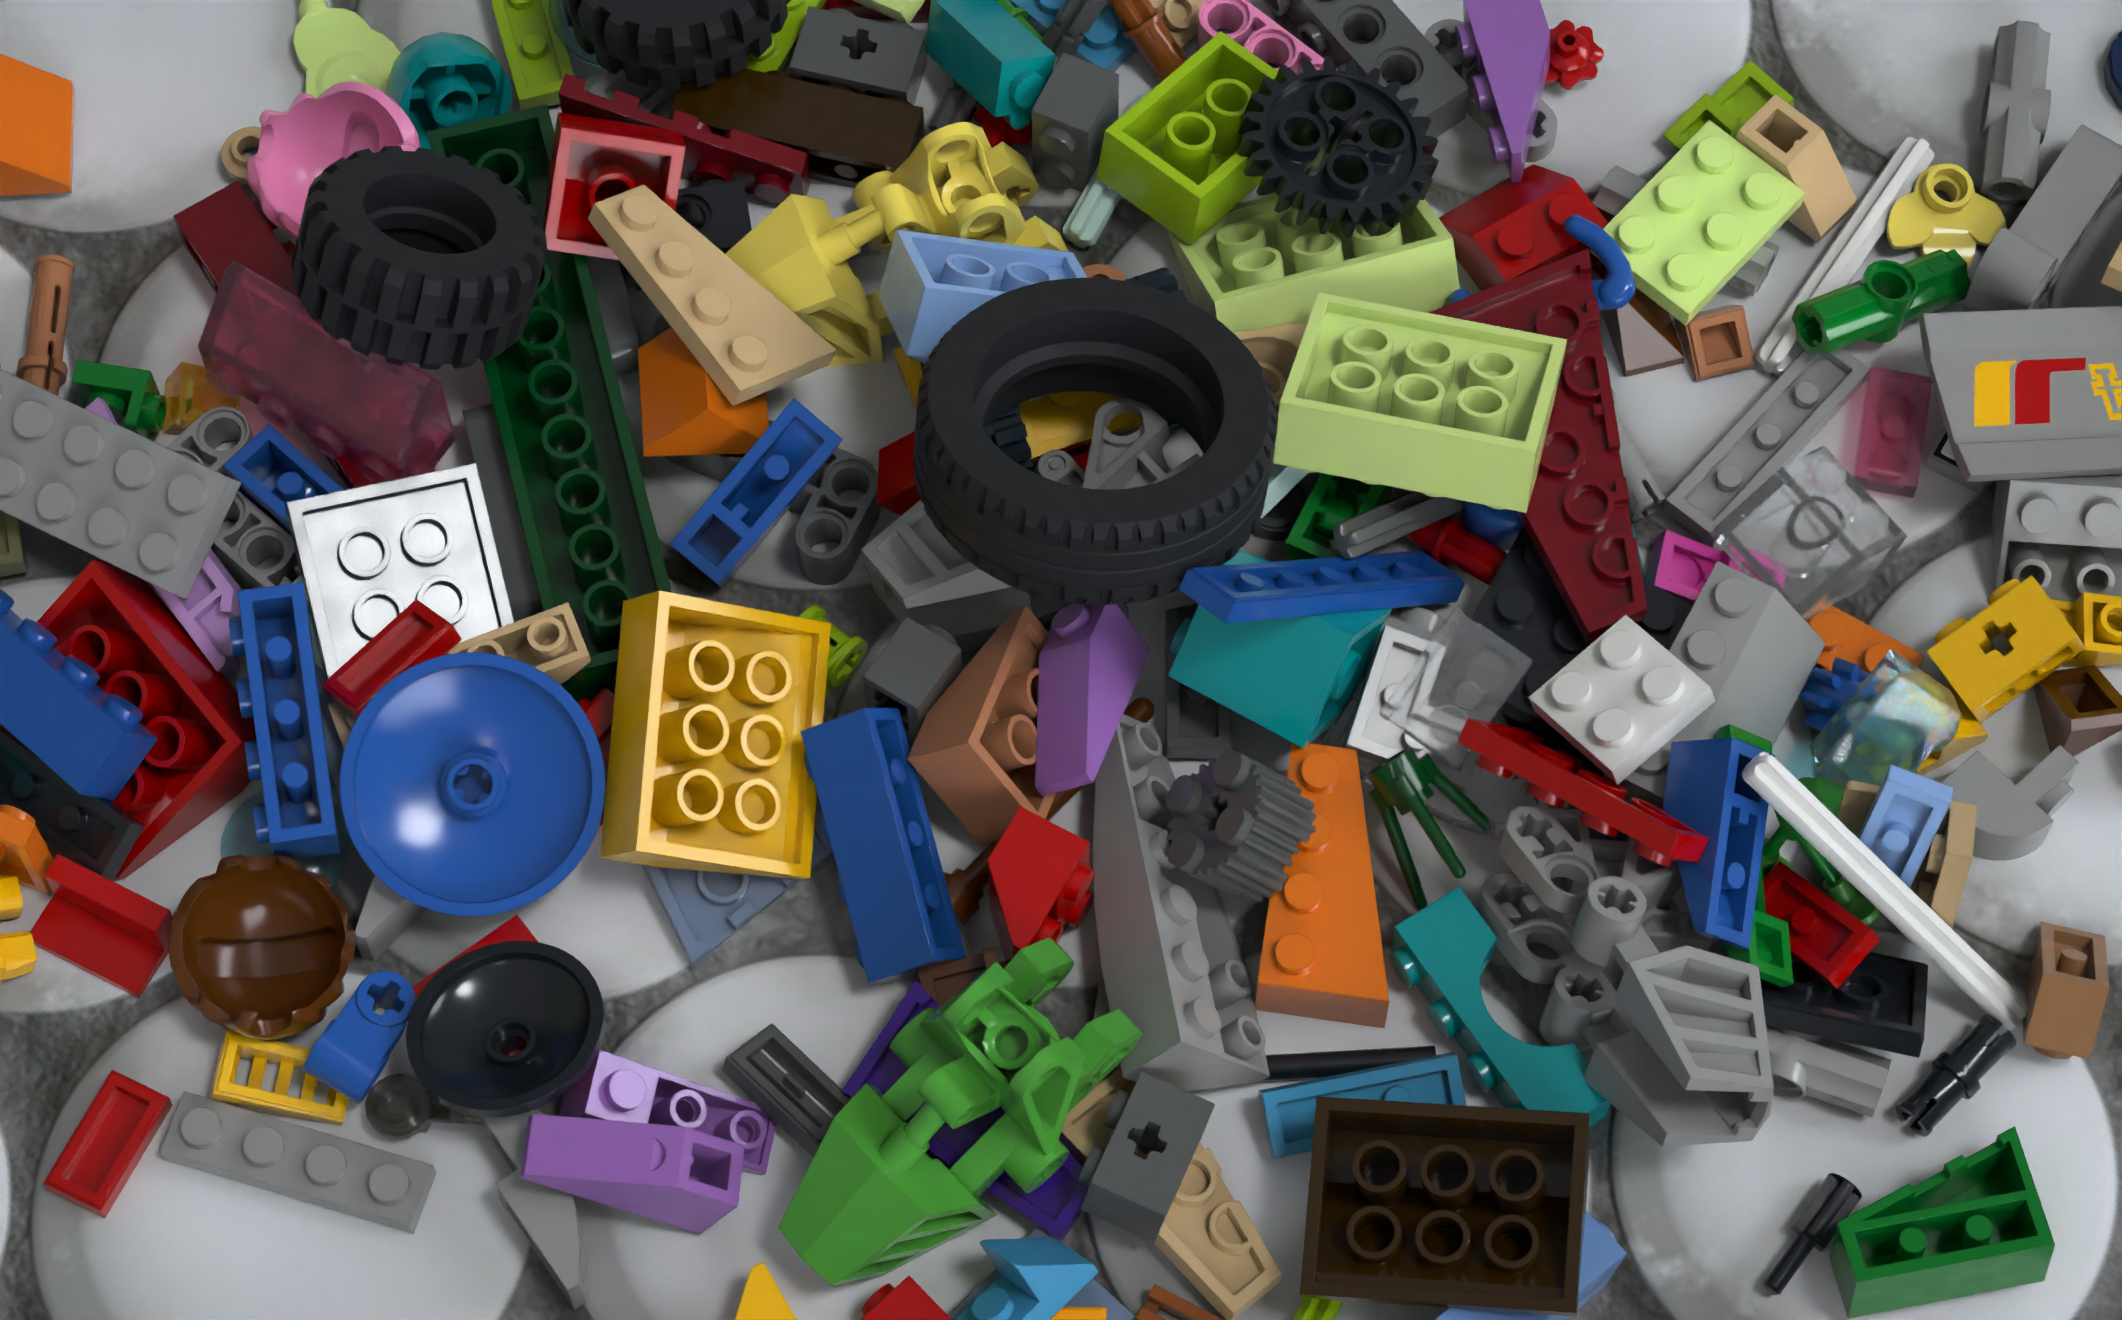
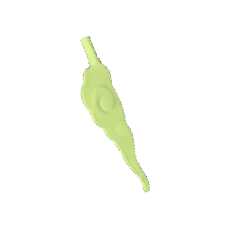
M299 0L298 12L300 21L294 28L293 43L297 59L302 69L306 72L305 92L317 98L331 86L340 82L350 81L364 83L387 94L386 85L394 61L401 54L395 44L382 33L371 29L366 21L356 12L345 8H329L326 0Z

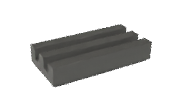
M772 1023L727 1056L722 1067V1071L813 1158L834 1117L831 1118L805 1093L806 1088L834 1115H837L851 1100L850 1096L842 1092V1089ZM765 1048L790 1073L785 1074L761 1050Z

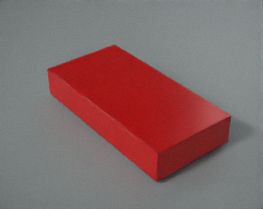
M416 599L321 686L332 701L358 719L368 702L394 677L426 660L446 655L462 638L451 623Z
M111 1070L43 1184L47 1190L106 1218L173 1106L170 1098Z

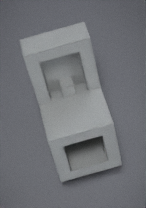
M2059 745L2015 785L1978 750L1975 751L1941 782L1953 787L1951 800L1978 805L1973 856L1987 860L2006 861L2023 857L2038 849L2043 844L2054 822L2050 816L2060 809L2074 792L2069 782L2079 762Z

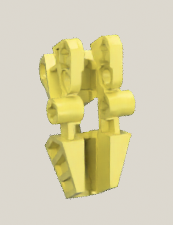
M957 122L926 135L921 139L912 154L893 173L888 170L877 172L859 182L852 192V197L858 210L832 219L824 199L790 194L725 254L837 349L832 361L826 366L835 367L884 362L881 337L894 332L878 298L879 290L866 295L859 278L854 276L847 259L861 251L860 247L868 243L871 251L890 252L897 229L1068 252V249L1060 232L1037 216H1033L1025 221L1019 207L1031 200L1039 188L1026 158L1003 141L991 148L982 127L969 122Z

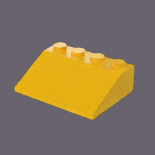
M660 590L623 601L600 858L661 868L803 880L810 879L817 791L815 783L808 775L805 767L804 755L806 750L801 731L823 723L831 623Z

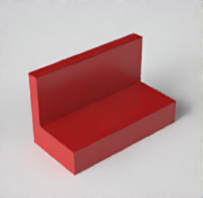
M57 854L44 874L54 895L30 931L34 945L140 999L169 953V932L173 917L170 910Z

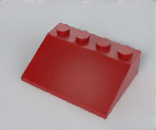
M92 560L37 623L48 629L57 638L53 647L63 656L75 657L99 674L100 679L96 684L109 696L110 694L119 695L135 705L144 715L140 723L158 738L114 801L110 800L145 825L116 875L117 879H125L240 794L251 781L247 767L245 742L255 741L256 732L254 717L242 718L238 692L222 673L214 669L182 624L148 583L110 563Z

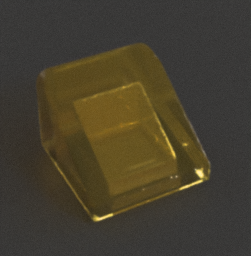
M181 362L167 377L165 382L164 396L167 408L163 433L180 435L196 419L211 408L226 406L239 410L240 375Z

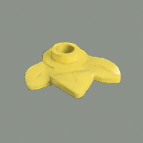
M1943 163L1925 169L1916 180L1913 192L1899 198L1894 203L1888 216L1886 228L1887 238L1893 249L1920 247L1922 256L1939 249L1945 252L1955 249L1967 262L1968 269L1975 254L1976 244L1989 246L2002 227L2007 229L2005 217L1997 204L1975 193L1972 178L1965 169L1956 164ZM1934 190L1946 192L1951 202L1938 197Z

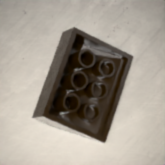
M1317 1096L1300 1286L1301 1298L1577 1317L1591 1138L1589 1113Z

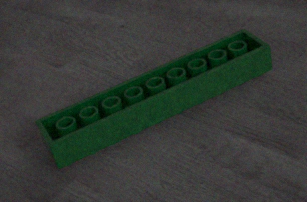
M547 104L427 131L430 147L432 150H435V155L451 158L453 154L467 159L470 166L479 170L487 168L500 176L502 184L505 186L513 185L523 194L526 205L533 206L543 229L548 172L554 140V129ZM547 250L528 325L524 327L523 335L501 354L483 362L543 611L569 602L591 658L590 663L561 684L578 703L584 698L593 700L603 688H607L615 694L623 601L659 590L670 593L672 591L586 255Z

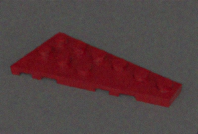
M1589 248L1429 312L1436 315L1567 339L1547 434L1527 513L1518 511L1516 513L1586 643L1599 638L1624 615H1627L1636 623L1644 620L1647 612L1636 538L1633 537L1628 507L1629 493L1626 477L1623 476L1619 452L1621 445L1607 358L1603 353L1599 329L1600 315L1597 298H1594L1591 280L1592 267Z

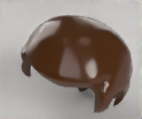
M242 854L222 858L218 863L216 873L197 879L182 897L173 914L170 925L169 959L177 985L183 996L209 1022L220 1029L236 1032L246 1037L273 1040L302 1033L323 1021L326 1016L327 1007L344 993L343 978L354 958L356 934L347 922L348 915L345 903L338 895L330 892L329 881L325 876L302 869L297 861L283 855L244 857Z

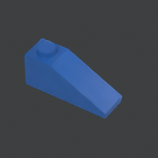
M793 398L678 533L670 545L717 585L724 588L783 517L843 439Z
M1733 737L1672 742L1666 775L1663 809L1668 814L1710 838L1699 863L1676 859L1695 933L1737 949H1749L1769 804L1743 780L1742 771L1755 755L1766 751Z

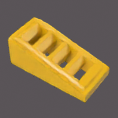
M227 1030L218 1055L209 1094L210 1099L257 1113L341 1126L344 1122L349 1099L329 1087L326 1104L313 1102L318 1079L306 1072L300 1097L287 1096L293 1067L302 1068L312 1049L273 1040L250 1038ZM240 1059L252 1060L246 1086L234 1084ZM266 1063L279 1065L273 1092L261 1090Z

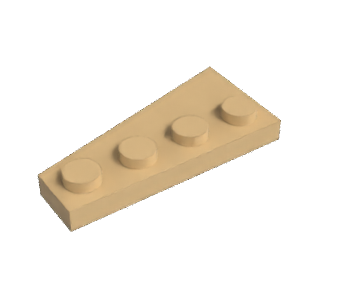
M644 184L594 203L588 217L590 223L732 406L830 364L837 349Z
M1121 1067L1098 1084L1067 1113L1059 1139L1083 1166L1094 1144L1106 1149L1114 1130L1103 1126L1118 1090L1122 1089L1132 1093L1136 1084L1134 1081L1123 1078ZM1199 1142L1154 1244L1226 1320H1235L1279 1283L1282 1272L1242 1203L1233 1199L1220 1176L1222 1169L1209 1148L1204 1149L1201 1142ZM1137 1149L1135 1155L1146 1160L1149 1153Z

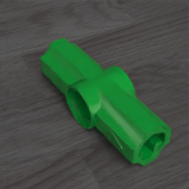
M1939 249L1903 264L1888 260L1875 261L1867 266L1861 280L1797 304L1792 316L1797 332V341L1809 355L1815 352L1825 355L1863 339L1876 343L1889 342L1897 337L1903 323L1921 317L1923 313H1931L1966 299L1971 285L1967 273V262L1955 249L1948 252Z

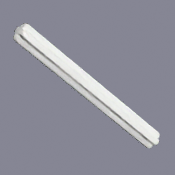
M1760 752L1752 758L1751 762L1742 771L1743 780L1987 1015L1993 1016L2003 1023L2002 1027L2006 1030L2017 1027L2020 1021L2026 1017L2029 1003L1774 756L1769 755L1767 752Z

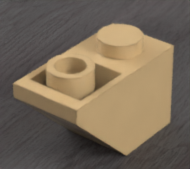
M1775 94L1738 130L1735 140L1805 192L1802 205L1787 220L1817 243L1855 207L1857 198L1824 130Z

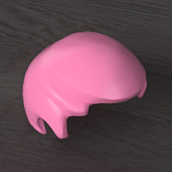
M340 82L328 88L317 98L304 92L295 98L287 111L265 110L261 113L259 119L262 129L257 154L254 157L250 156L248 161L247 181L251 190L260 200L261 209L266 217L277 227L286 230L297 239L309 187L314 179L323 173L324 169L342 157L347 160L354 152L368 148L373 153L379 152L384 146H401L403 151H416L420 147L418 133L407 114L393 98L383 91L364 83Z

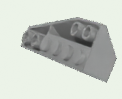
M2122 475L1997 481L1992 513L1993 592L2012 579H2018L2021 583L2032 575L2048 597L2054 600L2075 602L2083 592L2122 597Z
M1123 714L1096 775L1093 825L1094 908L1100 963L1110 1012L1121 1009L1143 1032V1036L1135 1048L1120 1062L1123 1078L1137 1082L1141 1071L1187 1092L1261 1082L1268 1078L1270 1073L1264 1050L1265 1037L1258 1023L1252 995V978L1246 968L1245 960L1218 890L1186 874L1168 861V848L1171 843L1167 841V836L1171 833V830L1167 828V824L1173 820V816L1170 815L1171 811L1166 806V795L1175 781V777L1156 728Z

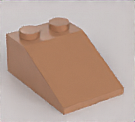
M1026 604L1015 607L930 708L907 758L980 845L999 841L1020 806L1046 819L1056 793L1041 796L1035 788L1039 653L1049 632Z

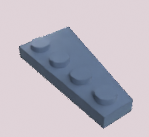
M818 794L811 871L833 854L832 846L825 838L822 830L821 816L823 813ZM642 865L692 968L801 880Z

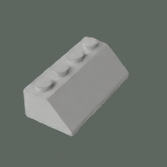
M1719 561L1716 562L1669 650L1671 654L1711 687L1716 701L1619 783L1627 788V793L1623 799L1625 802L1629 803L1631 798L1634 797L1652 803L1664 811L1663 801L1672 742L1715 739L1719 728L1731 724L1771 741L1773 748L1826 644L1776 588Z

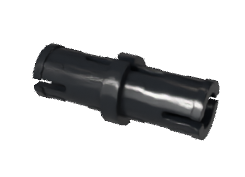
M1984 1015L1977 1026L1950 1054L1947 1052L1939 1054L1931 1064L1933 1071L1904 1101H1900L1896 1105V1112L1903 1121H1906L1910 1116L1914 1117L1926 1105V1109L1909 1126L1913 1131L1923 1137H1927L1962 1097L1970 1099L1981 1088L1979 1080L2008 1050H2012L2016 1046V1039L2009 1029L2001 1036L1997 1035L1986 1046V1042L2002 1027L2003 1023L1993 1016Z

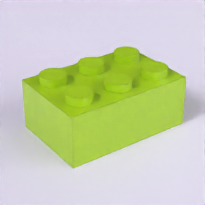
M1220 31L1105 130L1096 178L1191 246L1253 191L1262 180L1263 176H1246L1244 173L1250 157L1238 154V148L1243 139V136L1238 133V129L1252 92H1258L1265 76L1275 80L1278 71Z

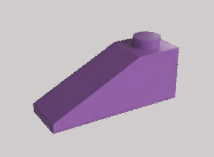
M1070 603L1060 609L1052 619V627L1039 653L1035 788L1041 796L1094 782L1151 651L1150 647L1116 604L1089 605Z

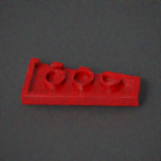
M1471 718L1467 719L1457 742L1479 753L1475 763L1481 768L1506 779H1511L1513 773L1530 782L1527 789L1529 794L1559 808H1563L1565 802L1570 803L1583 811L1579 819L1580 822L1600 833L1616 837L1618 831H1621L1637 840L1633 851L1648 860L1667 867L1670 866L1673 859L1699 863L1710 839L1652 803L1634 797L1631 798L1629 803L1625 802L1623 799L1627 793V788L1620 784L1617 785L1608 777L1581 769L1584 762L1559 749L1555 751L1542 745L1544 738L1531 730Z

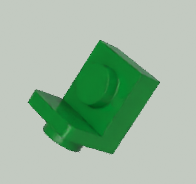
M77 360L72 384L83 408H86L99 397L104 399L109 406L115 420L123 418L124 415L126 416L124 421L125 428L150 440L153 432L159 433L162 430L166 417V398L164 395H160L151 371Z

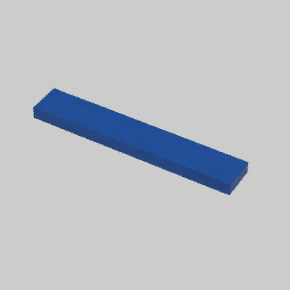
M1422 550L1360 555L1351 560L1343 559L1340 556L1195 567L1187 569L1179 590L1224 623L1454 603L1457 602L1465 583L1462 581V578Z

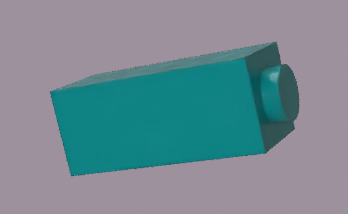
M931 0L926 53L994 117L1004 116L1005 121L1016 130L1025 128L1031 120L1032 109L1053 72L1055 54L996 0Z

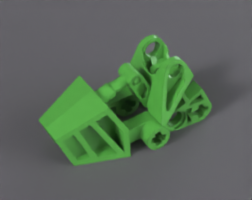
M1046 938L1020 949L1004 969L996 961L936 1010L928 1008L914 1017L896 1035L889 1046L890 1051L908 1070L885 1094L877 1086L865 1083L834 1117L778 1226V1229L800 1258L831 1286L883 1276L997 1216L980 1196L1004 1171L1027 1194L1046 1182L1068 1158L1070 1151L1059 1141L1067 1113L1083 1100L1135 1048L1142 1038L1143 1032L1121 1009H1116L1087 1022L1073 1040L1069 1036L1060 1039L1050 1021L1035 1010L1065 979L1074 966V961L1052 938ZM999 1106L1006 1112L950 1169L938 1158L932 1160L925 1153L929 1148L928 1141L945 1122L952 1129H956L997 1109ZM916 1113V1115L909 1121L908 1119Z

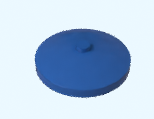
M466 652L443 655L410 667L394 677L375 694L360 713L350 732L341 762L340 800L349 835L364 862L382 882L400 896L419 906L450 915L487 916L504 913L527 905L552 891L570 875L587 853L600 825L605 804L606 771L603 753L594 728L582 707L567 690L544 672L519 660L491 653Z

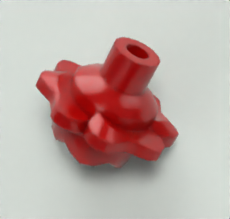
M1563 20L1554 29H1549L1550 65L1545 83L1551 84L1558 81L1560 87L1565 90H1571L1579 81L1596 78L1598 73L1596 64L1602 61L1604 52L1594 42L1592 29L1587 26H1581L1575 31L1574 24L1569 20Z

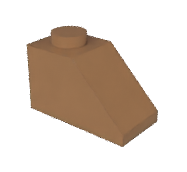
M2040 922L2026 1001L2029 1004L2027 1015L2023 1019L2024 1045L2032 1046L2037 1052L2050 1058L2069 1059L2072 1056L2090 1059L2109 991L2105 936Z

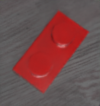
M1781 861L1763 879L1766 914L1788 922L1791 955L1835 989H1838L1880 941L1878 936L1870 927Z

